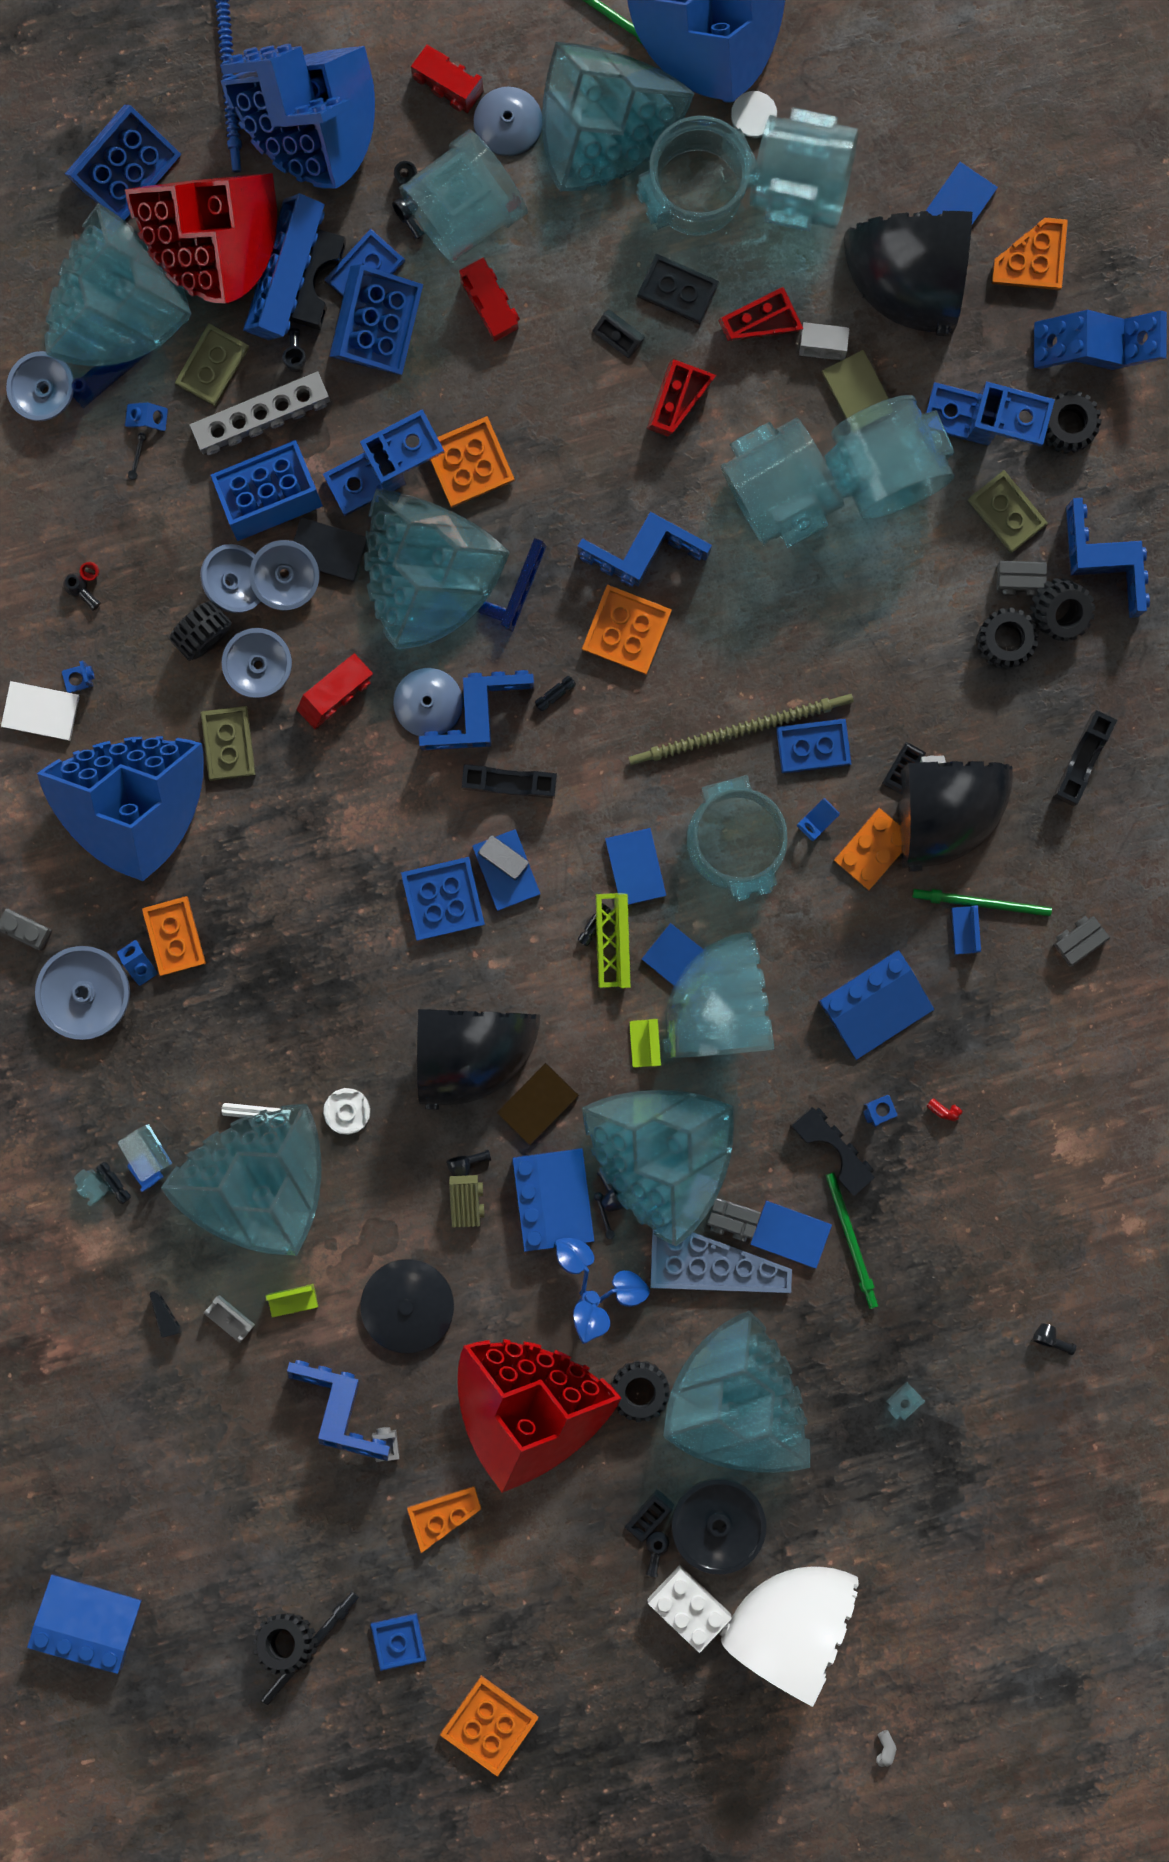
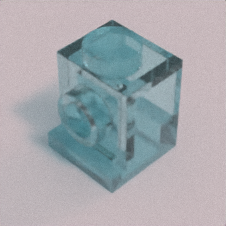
M83 1169L73 1178L78 1186L76 1188L78 1193L84 1199L87 1197L90 1199L87 1202L89 1206L95 1205L110 1191L105 1182L93 1169L87 1172Z
M907 1382L887 1400L890 1404L888 1410L896 1419L901 1416L903 1420L908 1418L921 1404L925 1403L922 1397ZM908 1400L909 1406L902 1408L901 1402Z

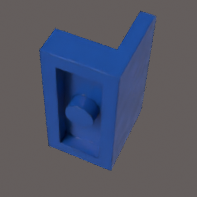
M978 905L951 908L954 954L981 952Z

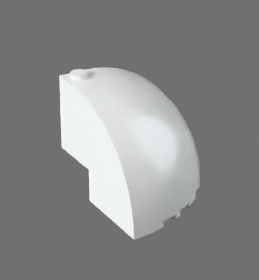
M803 1567L777 1574L757 1586L741 1602L730 1622L719 1633L722 1636V1645L733 1657L750 1670L813 1707L826 1681V1666L830 1667L836 1658L837 1649H835V1646H840L845 1636L847 1624L844 1621L851 1618L854 1609V1602L858 1592L853 1591V1588L857 1589L858 1577L827 1567Z

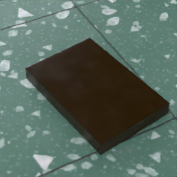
M545 1063L504 1104L497 1114L531 1145L579 1095Z

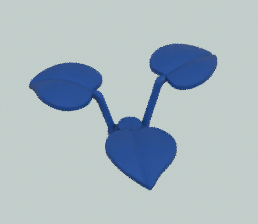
M562 1238L555 1242L557 1260L566 1272L579 1274L584 1270L582 1289L579 1292L581 1298L576 1303L573 1311L575 1328L583 1344L604 1335L608 1331L610 1318L604 1309L597 1307L607 1297L616 1293L617 1301L621 1305L632 1307L641 1304L649 1296V1286L637 1274L625 1270L618 1272L613 1277L612 1284L615 1289H611L603 1296L599 1297L595 1291H586L589 1274L587 1266L592 1265L595 1259L592 1250L584 1242L573 1238Z

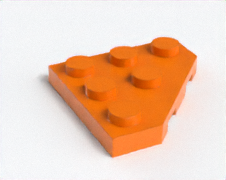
M1042 219L1028 233H1025L1005 252L996 257L993 262L992 284L1061 290L1068 220Z

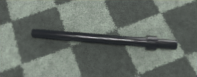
M352 1591L342 1604H338L333 1609L331 1617L313 1637L317 1638L314 1648H317L334 1626L349 1614L348 1610L359 1598L357 1593ZM295 1673L281 1675L261 1698L262 1702L269 1705Z

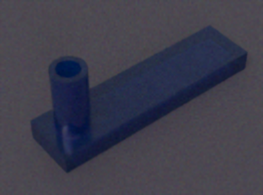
M136 330L85 375L72 381L74 399L84 409L153 350L152 346Z
M534 538L507 608L482 600L478 610L480 614L501 621L504 629L514 631L547 547L543 541Z

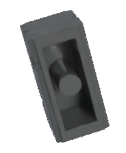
M999 561L997 565V591H1003L1005 596H1015L1017 592H1026V596L1030 597L1037 596L1039 593L1037 592L1038 588L1045 587L1047 562Z
M6 908L0 919V932L8 934V936L37 950L42 951L52 932V929L11 909Z
M1085 915L1074 923L1076 928L1071 932L1066 929L1056 936L1058 941L1053 945L1070 967L1110 939L1094 916L1087 918Z
M715 1197L707 1225L711 1226L710 1230L724 1235V1232L728 1231L734 1233L733 1238L746 1242L747 1238H753L761 1212Z

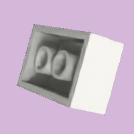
M681 1565L647 1599L648 1604L699 1653L732 1619L731 1613Z

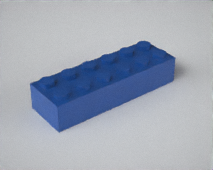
M300 193L283 200L277 219L272 254L265 271L258 280L244 325V331L266 340L283 337L287 334L290 328V314L294 312L297 305V299L295 298L304 283V277H302L304 269L308 267L311 260L309 253L318 238L316 233L317 227L322 223L325 215L323 211L324 203Z

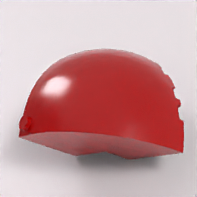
M273 173L210 178L125 189L131 218L136 219L140 230L137 233L140 240L142 239L149 248L147 253L155 265L161 266L167 273L166 277L177 287L182 286L188 290V294L202 297L204 301L228 303L245 295L258 282L271 257L276 236L277 204Z
M503 1339L502 1343H490L489 1340L464 1345L458 1365L457 1384L462 1418L470 1442L483 1467L502 1493L543 1475L570 1457L597 1433L622 1399L603 1378L599 1380L589 1372L590 1368L588 1366H582L571 1361L572 1357L557 1350L553 1353L541 1349V1345L524 1341L523 1344H517Z

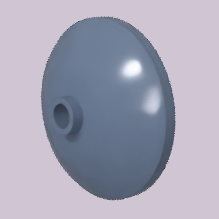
M515 87L494 89L487 93L476 107L474 113L475 133L481 144L495 154L502 156L521 154L529 150L541 134L543 124L541 109L536 100L522 89ZM507 113L512 115L511 119L508 120L503 116Z
M39 351L27 354L15 363L8 375L6 385L8 400L17 413L29 420L46 421L60 415L72 400L74 393L72 371L63 359L53 353ZM49 387L48 392L44 394L43 389Z
M279 540L265 545L256 553L250 565L249 579L253 592L265 605L278 610H292L304 605L314 595L319 583V568L312 553L303 545L294 541ZM282 569H287L289 571V575L283 577L281 576L280 571Z
M226 544L215 548L204 559L201 567L202 587L210 601L220 609L231 613H243L253 609L261 602L253 592L249 579L250 565L255 556L252 551L240 545ZM225 580L230 582V586L225 583Z
M251 628L236 634L226 645L222 656V671L228 684L238 693L251 698H263L279 691L287 682L292 669L291 653L286 643L276 633L263 628ZM257 661L263 663L261 669L255 668L254 665Z
M422 668L409 673L401 680L394 694L393 706L398 721L410 733L416 736H424V732L437 731L439 735H443L458 722L463 709V698L458 684L450 675L438 669ZM430 697L432 702L429 705H425L423 699Z

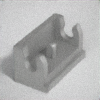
M803 322L799 356L844 360L847 353L849 328Z
M220 1295L213 1300L212 1304L204 1312L206 1316L239 1343L255 1326L253 1322Z

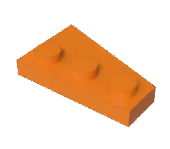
M475 1486L407 1507L421 1553L482 1509Z

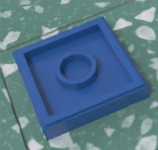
M417 1613L371 1623L380 1671L427 1660Z

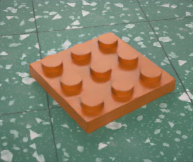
M488 416L437 437L445 453L431 459V462L451 508L515 481Z
M607 584L582 650L647 675L672 609Z
M481 1675L446 1724L440 1736L498 1777L539 1716Z

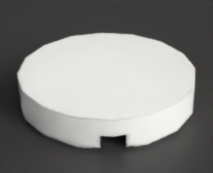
M749 91L735 100L732 107L731 120L734 128L741 135L760 138L767 135L775 125L777 108L774 101L767 94L760 91Z
M343 1088L335 1091L328 1097L324 1104L323 1114L326 1123L332 1130L339 1134L349 1135L359 1132L365 1127L370 1118V1106L368 1100L361 1092L355 1089Z

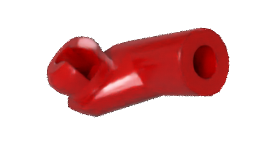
M934 1098L927 1104V1108L942 1119L957 1121L958 1117L962 1114V1110L956 1105H952L950 1110H948Z

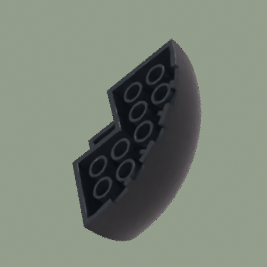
M920 211L914 213L913 217H909V213L905 212L891 214V217L887 220H883V217L879 216L868 219V222H859L856 224V229L850 227L844 234L845 255L853 281L861 294H864L865 299L878 312L902 326L920 331L936 332L937 336H949L950 333H954L959 320L965 289L973 212L942 211V214L932 216L928 211Z
M959 761L947 762L943 766H940L938 762L908 763L901 770L903 799L898 803L902 839V868H908L909 872L923 871L922 867L951 862L978 847L992 833L1006 810L1012 790L1013 767L1009 766V764L989 762V765L984 766V761H969L965 766H963V762Z
M418 1009L417 1087L419 1104H424L425 1109L439 1110V1105L472 1102L502 1088L520 1071L531 1054L537 1039L541 1015Z

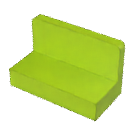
M658 1019L630 1021L632 1066H661Z
M314 1284L274 1292L265 1296L269 1302L272 1317L318 1307Z

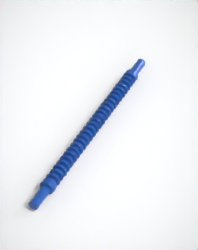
M215 0L218 3L216 8L219 9L216 14L219 16L217 21L220 22L217 25L220 29L218 34L221 35L218 38L221 41L219 47L222 48L220 54L223 55L220 57V60L223 61L221 64L229 61L228 57L233 56L231 54L234 52L231 49L233 43L230 42L233 39L230 36L232 30L229 29L232 26L229 23L231 18L228 16L230 11L227 10L230 8V5L227 3L229 0ZM233 73L224 74L222 76V79H226L228 77L233 76ZM224 95L223 98L226 100L224 105L227 106L224 109L227 112L225 118L228 119L226 125L229 126L226 128V131L229 132L227 134V138H229L227 147L231 152L232 172L238 173L241 172L239 149L242 148L241 140L238 139L241 137V134L238 133L240 127L237 126L240 121L237 120L239 118L234 108H230Z

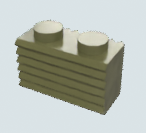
M478 1175L450 1176L452 1227L480 1226V1218H485L484 1204L479 1202V1197L483 1196V1182H478Z

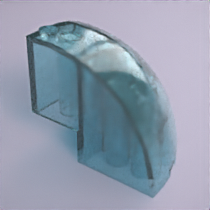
M556 42L544 89L542 133L547 165L559 191H582L594 185L602 187L617 177L622 179L633 173L636 166L644 160L648 162L660 151L659 147L675 134L673 130L679 120L684 119L694 93L682 82L666 72L635 58L597 47Z
M98 203L83 223L82 227L85 230L79 240L73 239L69 250V259H63L58 271V275L61 277L58 287H53L49 300V304L52 306L45 321L49 323V332L45 333L47 355L67 363L86 366L113 365L141 357L166 342L191 316L188 300L182 286L177 287L166 277L167 273L163 268L157 266L147 253L149 248L142 239L140 240L138 232L118 215Z
M376 489L368 515L372 517L370 532L366 531L365 534L368 552L364 553L365 571H369L370 583L367 584L370 601L375 602L376 612L374 614L376 619H381L384 626L383 633L396 649H407L427 645L455 631L468 621L490 596L501 576L510 552L485 530L452 511L410 495Z
M751 932L737 933L715 941L698 953L679 975L670 994L666 1012V1039H663L664 1053L668 1052V1057H698L774 1050L771 1020H769V1016H765V1011H768L769 1006L766 992L761 990V988L766 986L764 974L761 968H757V964H760V956L755 940H751L753 939Z
M647 1090L610 1096L583 1107L586 1135H590L593 1143L591 1152L602 1166L599 1170L607 1185L609 1183L613 1185L618 1193L616 1197L626 1210L631 1209L641 1225L646 1223L654 1230V1235L674 1246L679 1245L693 1233L706 1217L724 1182L733 1145V1106L695 1093Z
M308 1105L281 1106L280 1110L268 1112L265 1109L251 1119L245 1116L230 1124L231 1128L221 1134L218 1131L202 1141L204 1143L202 1147L197 1148L194 1152H189L186 1155L188 1160L181 1167L176 1166L161 1187L167 1198L185 1216L213 1235L250 1250L297 1256L314 1220L321 1186L320 1143L316 1125Z
M750 1311L742 1313L720 1325L698 1345L687 1359L669 1397L664 1438L695 1458L725 1468L750 1472H788L810 1468V1439H805L804 1425H808L799 1405L803 1404L798 1386H793L789 1375L792 1373L791 1367L786 1357H781L780 1350L777 1347L778 1343L775 1339L770 1340L764 1332L766 1327Z

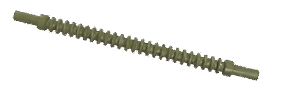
M848 694L830 700L824 698L820 700V703L815 701V704L808 703V706L802 705V708L796 706L795 710L789 708L788 712L783 710L782 714L776 712L775 716L773 714H770V717L764 715L763 719H760V717L757 718V721L751 719L750 723L745 721L743 725L741 723H738V726L733 724L732 728L726 726L725 730L719 728L718 732L713 730V733L706 732L704 736L703 734H700V737L694 735L693 739L687 737L686 741L681 739V742L674 741V744L668 743V746L662 744L661 748L655 746L650 748V751L629 756L630 765H635L652 759L658 761L663 756L667 758L669 754L671 756H674V753L679 755L680 751L686 753L687 749L693 751L694 747L699 749V746L706 747L708 743L711 746L712 742L718 744L719 740H722V742L726 738L731 740L732 736L738 738L740 734L741 736H744V733L750 735L751 731L756 733L757 729L763 731L764 727L769 729L771 725L773 727H776V724L781 726L782 722L788 724L789 720L795 722L796 718L801 720L803 716L808 718V715L813 717L814 713L820 715L821 711L824 713L831 712L832 708L853 703V696Z

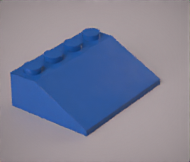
M124 105L67 170L65 175L122 224L130 215L125 189L156 185L181 156V153L131 105Z
M362 264L350 266L330 357L402 375L423 284Z
M296 440L211 474L226 517L237 541L323 507Z
M899 950L818 1001L856 1060L934 1010L915 974Z
M583 1149L513 1157L524 1252L555 1248V1242L562 1238H573L584 1243L594 1241Z
M52 1574L27 1648L118 1674L123 1668L142 1600Z

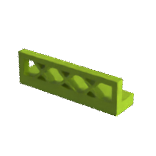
M595 894L598 987L631 988L628 894ZM614 898V908L607 914L602 910L601 899ZM608 920L615 925V931L609 938L602 930V926ZM609 943L616 951V954L610 961L603 956V949ZM611 966L616 971V981L604 982V972Z

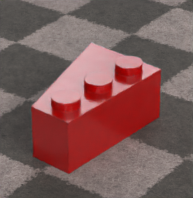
M426 45L411 65L412 77L419 84L424 85L425 83L432 88L431 91L439 98L444 96L448 99L450 105L457 111L461 112L463 110L468 114L484 92L482 77L478 74L472 77L465 72V66L461 64L456 66L449 61L450 58Z
M484 257L459 270L461 283L494 342L519 329L517 321L520 318L514 308L510 309L507 303L509 300L503 288H499L496 282L498 279L493 269L488 267Z
M784 287L718 320L728 341L803 330L802 324Z
M673 359L668 364L647 429L667 437L670 436L717 375Z
M354 653L304 693L296 710L316 730L324 721L330 719L342 705H347L354 698L353 695L358 691L363 692L371 684L370 679L373 673Z

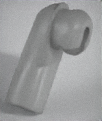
M884 1730L878 1734L883 1745L882 1753L876 1758L877 1764L880 1767L890 1766L894 1761L897 1750L889 1731Z

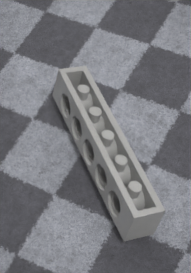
M317 371L189 425L202 454L212 455L219 452L222 446L239 444L244 437L249 435L250 437L258 436L263 433V429L268 427H280L284 424L285 420L293 418V420L299 419L306 415L305 412L312 409L315 411L321 410L331 401ZM301 393L310 394V398L306 402H300L298 397ZM282 401L289 403L285 411L277 410V405ZM260 410L267 412V416L263 420L255 418L256 413ZM238 419L246 421L245 426L241 429L234 427V423ZM223 428V436L219 438L213 437L215 429Z

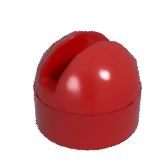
M86 562L81 565L79 572L84 580L91 581L98 577L99 567L94 562ZM87 567L95 570V574L92 572L85 571V568Z

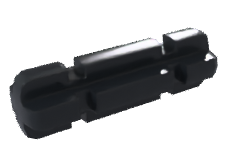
M566 676L562 683H557L544 694V697L538 698L535 701V705L540 711H544L549 707L550 703L553 704L565 695L567 690L570 691L576 685L575 681L571 676Z
M602 903V910L609 914L611 909ZM593 914L584 928V933L582 932L578 937V941L585 946L589 945L592 940L591 937L597 933L596 914Z
M101 1163L96 1167L97 1173L103 1176L102 1180L110 1191L116 1194L115 1198L118 1202L124 1204L131 1198V1195L127 1190L123 1189L124 1186L115 1173L110 1171L111 1168L108 1163Z

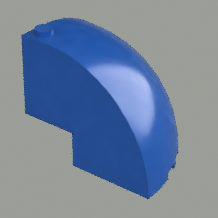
M627 0L636 33L654 62L681 86L703 96L722 99L723 102L735 101L754 84L764 70L778 37L785 0Z
M365 46L334 49L304 55L315 99L323 98L324 101H327V99L340 96L341 100L351 99L353 109L323 123L272 127L256 71L242 72L221 80L231 109H235L241 120L238 124L252 137L251 143L261 154L266 153L273 160L272 164L285 174L289 172L297 177L296 180L313 183L315 187L338 188L347 182L361 165L371 141L375 118L374 85Z
M156 736L143 740L142 737L124 738V743L111 745L110 741L92 745L93 750L75 751L72 758L63 762L58 759L38 772L37 775L41 788L50 807L70 835L86 851L105 865L120 873L144 881L170 857L181 842L192 821L202 788L204 770L202 743L182 738H176L175 741L163 740V736Z

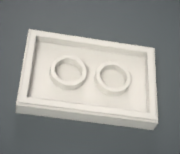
M10 681L1 727L70 741L80 696Z

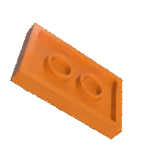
M878 808L833 861L869 891L902 853L900 825L882 809Z
M188 896L142 908L160 976L206 964Z

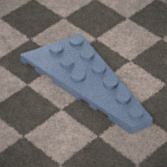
M653 1217L651 1288L791 1293L792 1269Z

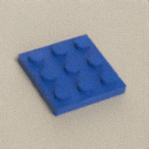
M469 857L401 872L417 941L485 925Z

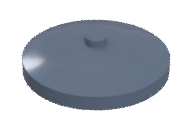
M89 946L70 947L55 954L41 969L35 986L36 1005L43 1020L55 1032L72 1039H93L111 1031L123 1018L130 999L129 981L120 963L107 952Z

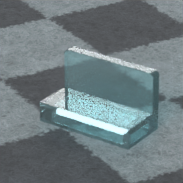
M149 1124L135 1130L118 1142L119 1147L141 1182L173 1164Z

